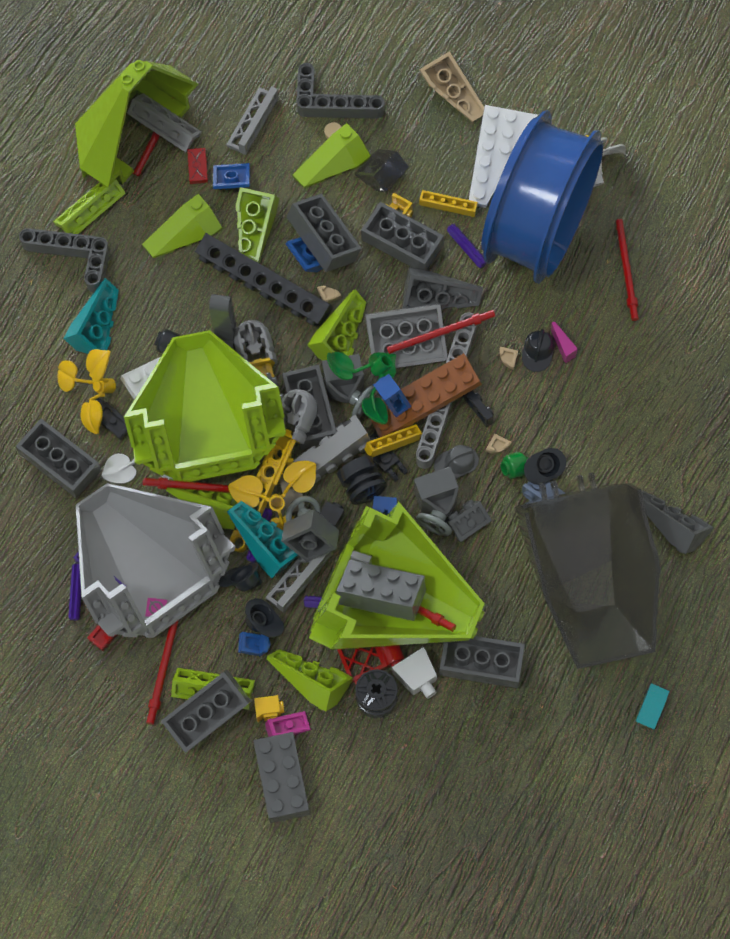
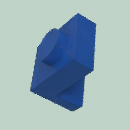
M247 632L239 634L238 653L262 656L270 648V640L267 636Z

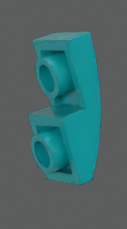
M651 683L635 721L655 729L670 691Z

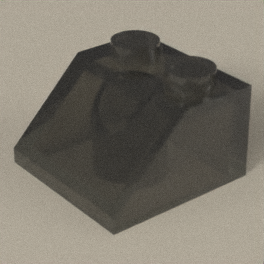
M377 149L357 170L355 175L375 191L387 192L393 187L397 179L404 176L409 166L397 151Z

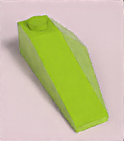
M346 123L334 132L293 174V177L304 188L325 181L328 177L341 175V172L357 169L370 159L371 155L359 135Z
M240 187L236 201L239 252L259 263L276 217L280 198L273 194Z
M197 194L183 204L142 246L153 258L174 252L177 248L191 246L192 243L202 240L205 233L214 236L222 230V226L210 206Z
M356 289L345 298L320 326L307 345L323 361L327 360L328 352H341L347 356L353 355V343L358 337L357 327L362 321L366 301Z
M178 488L165 489L180 500L212 507L222 528L235 529L236 526L227 513L229 509L237 504L230 493Z
M280 649L267 656V660L310 703L324 711H328L339 703L353 681V677L337 668L330 667L329 670L320 667L319 662H306L302 660L301 656Z

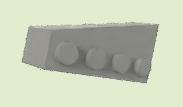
M356 415L350 418L352 422L344 426L342 424L336 428L337 432L333 436L324 437L319 443L320 446L317 448L312 446L293 461L306 460L314 462L316 464L315 483L324 474L334 472L338 468L337 466L343 462L351 461L354 455L359 452H365V445L371 440Z

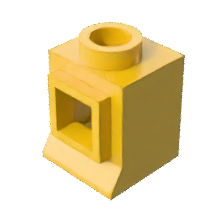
M395 193L392 194V203L389 207L395 210L400 209L404 215L411 218L414 213L412 202Z
M278 695L254 698L258 723L263 719L267 721L268 719L281 717V713H284L283 701H279Z

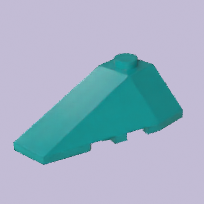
M106 278L103 279L71 323L63 338L76 351L88 354L94 349L107 350L110 345V328L113 327L114 323L112 316L113 311L116 310L119 290Z
M240 501L227 511L256 561L271 579L299 556L281 541L283 530L276 527L277 524L271 521L270 523L261 517V513L243 501Z

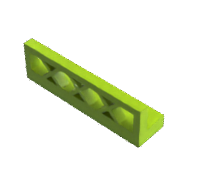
M116 179L109 187L99 182L55 219L53 223L57 227L62 228L65 233L79 234L121 198L125 191Z
M177 668L172 680L171 697L188 700L220 674ZM234 677L240 686H249L248 688H241L251 699L255 680ZM251 702L248 705H246L243 709L249 710Z

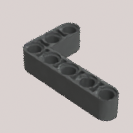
M303 63L299 66L296 101L297 111L300 116L377 119L384 115L385 102L378 95L314 94L315 74L313 65Z
M30 228L23 229L20 232L19 239L23 249L26 251L88 258L84 280L90 292L94 293L103 279H105L110 256V249L105 238ZM97 263H100V264H101V265L98 266V267H95V266H94V265L97 264ZM92 280H98L96 283H90Z
M211 294L209 311L214 334L235 350L234 334L237 325L231 296Z

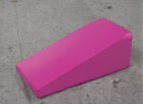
M552 322V335L564 362L567 363L576 357L577 347L557 323Z
M305 711L268 719L265 723L268 737L289 732L297 735L311 730Z

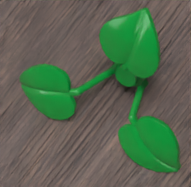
M341 352L327 353L330 369L337 377L343 380H351L353 378L352 373L360 372L371 367L373 375L379 376L378 380L388 374L393 378L396 374V354L373 353L369 356V364L353 369V362L346 354ZM374 387L370 393V398L366 397L362 400V409L373 421L386 424L388 421L387 408L382 399L374 398L376 392Z

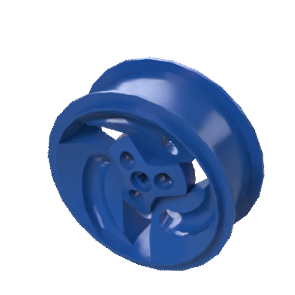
M548 110L542 111L538 117L533 118L516 142L494 192L481 240V248L484 251L483 255L486 263H492L498 256L506 257L534 271V282L537 284L541 283L545 277H550L554 273L576 233L599 172L604 147L599 130L593 131L587 137L557 128L551 124L552 115Z

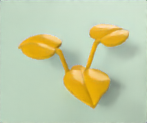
M94 349L88 353L86 368L90 372L89 376L92 380L75 378L78 369L72 361H62L58 366L57 379L59 387L63 391L69 392L74 388L75 382L93 384L94 391L99 393L90 398L89 402L83 403L81 407V421L85 428L94 434H99L103 413L102 406L96 399L105 397V394L114 393L116 389L114 379L103 378L111 353L109 350Z
M306 460L291 463L283 474L284 480L289 484L281 495L273 494L269 498L261 494L263 484L259 478L253 475L240 477L230 483L228 488L231 496L237 503L243 501L253 508L259 504V497L269 502L270 508L277 511L279 518H272L269 522H275L277 524L276 527L283 530L284 523H286V515L282 517L281 513L285 505L284 497L291 487L298 493H304L314 486L316 464Z

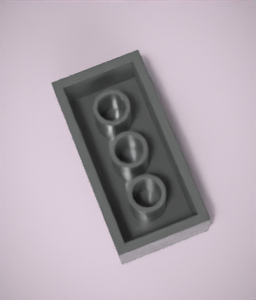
M323 194L292 203L286 218L325 272L356 261L362 248Z
M382 202L379 203L361 230L362 241L413 268L422 270L429 269L444 246V235Z
M319 365L282 373L286 394L295 389L304 390L313 395L317 403L316 417L310 431L305 433L307 438L304 444H299L300 449L304 450L312 446H320L319 443L324 437L333 436L337 431Z
M40 419L16 445L19 455L76 499L102 471L99 462L43 419Z
M349 560L336 591L341 596L338 601L339 605L414 621L426 592L425 576Z
M475 636L474 639L467 641L444 642L439 676L518 688L525 644Z
M227 669L162 719L161 722L186 753L248 705L251 699Z
M293 732L253 740L270 823L310 815Z

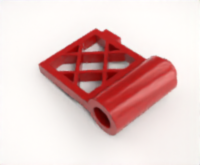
M400 645L371 647L370 651L363 648H354L356 650L352 659L344 656L343 649H337L348 675L353 677L350 671L353 663L363 667L361 673L353 677L351 683L355 682V684H357L362 674L367 672L365 671L366 668L370 670H383L393 667L405 659ZM358 651L368 654L364 664L355 661ZM371 656L378 657L381 665L374 668L368 666Z

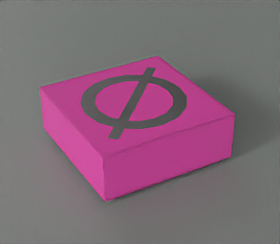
M148 598L145 616L150 617L167 605V600Z

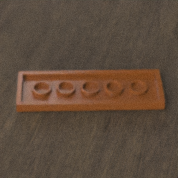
M463 353L401 389L412 407L398 417H395L386 405L388 412L386 424L370 420L379 437H383L411 426L479 387L482 383Z

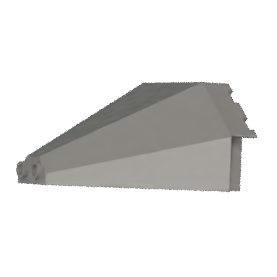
M109 483L76 504L82 599L95 623L108 636L116 634L123 635V637H137L142 635L147 638H154L217 593L220 586L218 584L221 575L224 576L229 564L228 557L230 552H234L236 546L224 535V531L212 507ZM115 577L122 582L121 585L116 581ZM148 598L167 600V605L150 617L145 616Z

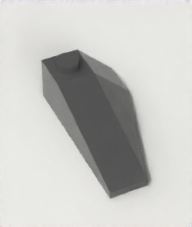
M409 267L404 286L402 309L437 303L440 304L441 310L451 307L479 306L483 287L431 271Z
M642 490L632 495V498L669 543L675 546L676 550L681 553L687 554L695 551L714 528L693 514L689 517L681 513L682 509L679 507L666 506L664 500Z

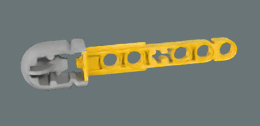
M248 320L241 323L236 328L234 334L236 352L248 361L247 354L245 353L246 349L252 355L260 354L262 347H266L265 359L260 358L249 363L265 376L266 373L270 372L271 376L274 377L272 367L277 364V357L273 352L274 346L267 327L257 320ZM279 450L274 453L275 460L280 459L277 455ZM292 452L288 458L285 467H288L291 463H294V460L292 458Z
M295 389L289 391L281 399L285 416L284 424L286 425L287 421L296 427L293 436L292 431L286 429V434L283 437L281 436L275 442V447L267 456L265 455L256 477L260 479L264 489H266L265 493L261 492V494L270 498L275 485L277 486L295 442L304 444L307 438L305 433L310 431L316 417L317 403L313 395L307 391ZM281 450V451H282V456H281V458L278 459V460H275V459H274V453H275V451ZM274 468L273 476L267 477V469ZM261 498L262 501H259V509L257 510L261 513V517L268 503L263 498ZM237 528L233 531L230 538L234 545L238 538H242ZM243 538L242 547H235L234 551L241 553L248 548Z

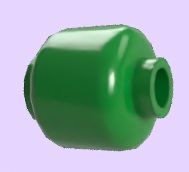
M521 452L504 456L500 464L503 475L510 479L524 476V465L528 457Z

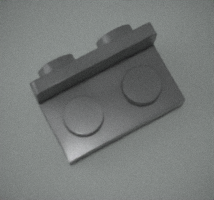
M470 500L463 504V509L458 512L457 510L451 512L447 517L448 519L444 521L450 526L459 542L492 521L480 501Z

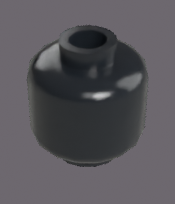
M164 329L162 332L159 331L154 343L156 350L164 353L172 338L180 336V334L168 329Z

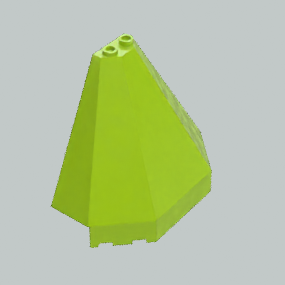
M137 60L128 65L75 123L79 164L83 178L89 174L109 187L115 179L123 185L132 175L133 168L118 159L117 152L128 103L137 93L139 95L144 93L181 118L190 108L188 96L198 86V83L170 65L149 61L143 62L142 60Z
M210 330L173 337L124 416L131 447L134 451L135 463L148 466L151 471L162 476H169L172 480L191 482L256 469L263 456H267L275 447V442L286 434L285 416L279 387Z
M399 501L388 515L366 506L360 520L351 533L348 543L345 544L321 598L313 617L314 621L311 626L309 639L330 648V650L467 641L474 639L478 629L475 627L477 622H480L483 618L484 611L482 609L485 603ZM356 551L372 556V565L425 576L426 592L420 606L433 613L437 612L443 615L444 619L456 625V629L452 632L442 626L438 627L431 623V620L418 613L415 620L411 621L339 605L338 601L341 596L337 594L336 590L347 564L351 560L352 552Z

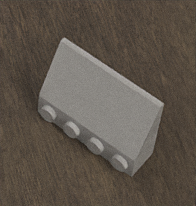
M439 303L365 314L371 354L377 352L388 353L386 348L388 346L443 327ZM445 335L391 353L396 354V368L446 361L448 356Z

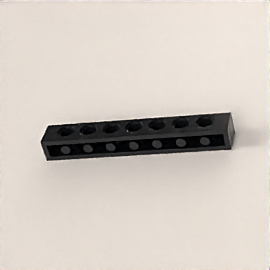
M205 233L195 250V253L199 255L198 259L205 264H208V262L214 264L213 268L221 273L223 271L228 272V277L236 282L240 279L245 282L244 286L252 291L254 288L259 290V295L267 300L271 297L276 300L275 304L283 309L285 306L290 308V313L298 318L302 315L307 318L306 322L314 327L316 324L321 326L333 309L327 302ZM216 251H220V256L213 258V254ZM231 260H236L233 267H228ZM246 269H251V273L248 276L243 275ZM265 277L267 279L266 283L259 285V280ZM281 286L282 291L279 294H274L275 288ZM297 295V301L290 303V298ZM312 304V311L305 312L306 306Z

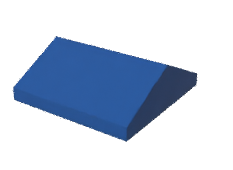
M249 163L213 165V189L250 187Z
M301 237L286 242L287 247L305 272L317 273L323 269Z

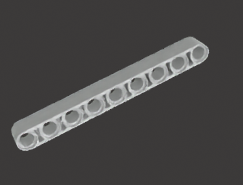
M464 313L460 321L470 318L473 313ZM473 324L456 331L446 363L453 360L455 355L464 353L468 357L477 325L474 326ZM465 338V339H467L468 341H466V342H461V341H459V339ZM453 402L447 404L444 409H439L428 415L416 451V463L422 469H427L433 464ZM434 421H438L441 424L438 426H434L431 423ZM433 438L435 441L428 443L426 439ZM422 455H427L430 458L427 460H422L420 457Z

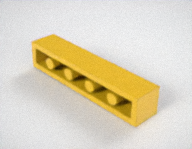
M422 190L419 199V205L471 217H475L478 202L425 190Z
M413 425L367 442L364 450L369 456L375 457L419 441L422 432L417 425Z

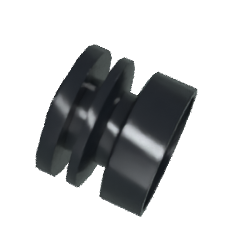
M372 456L356 458L344 465L337 473L342 486L347 488L346 494L353 505L366 503L374 499V496L382 494L387 488V483L383 479L382 474L377 472L378 466Z
M380 669L369 670L363 673L355 687L357 705L360 711L371 718H383L391 714L398 701L397 683L393 676ZM373 689H380V694L376 692L373 694Z

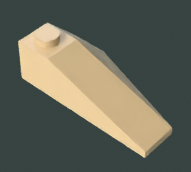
M450 51L419 70L428 85L471 122L483 116V104Z

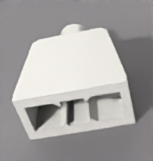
M424 647L392 667L393 675L413 695L422 691L428 699L437 693L432 686V683L437 680V675Z

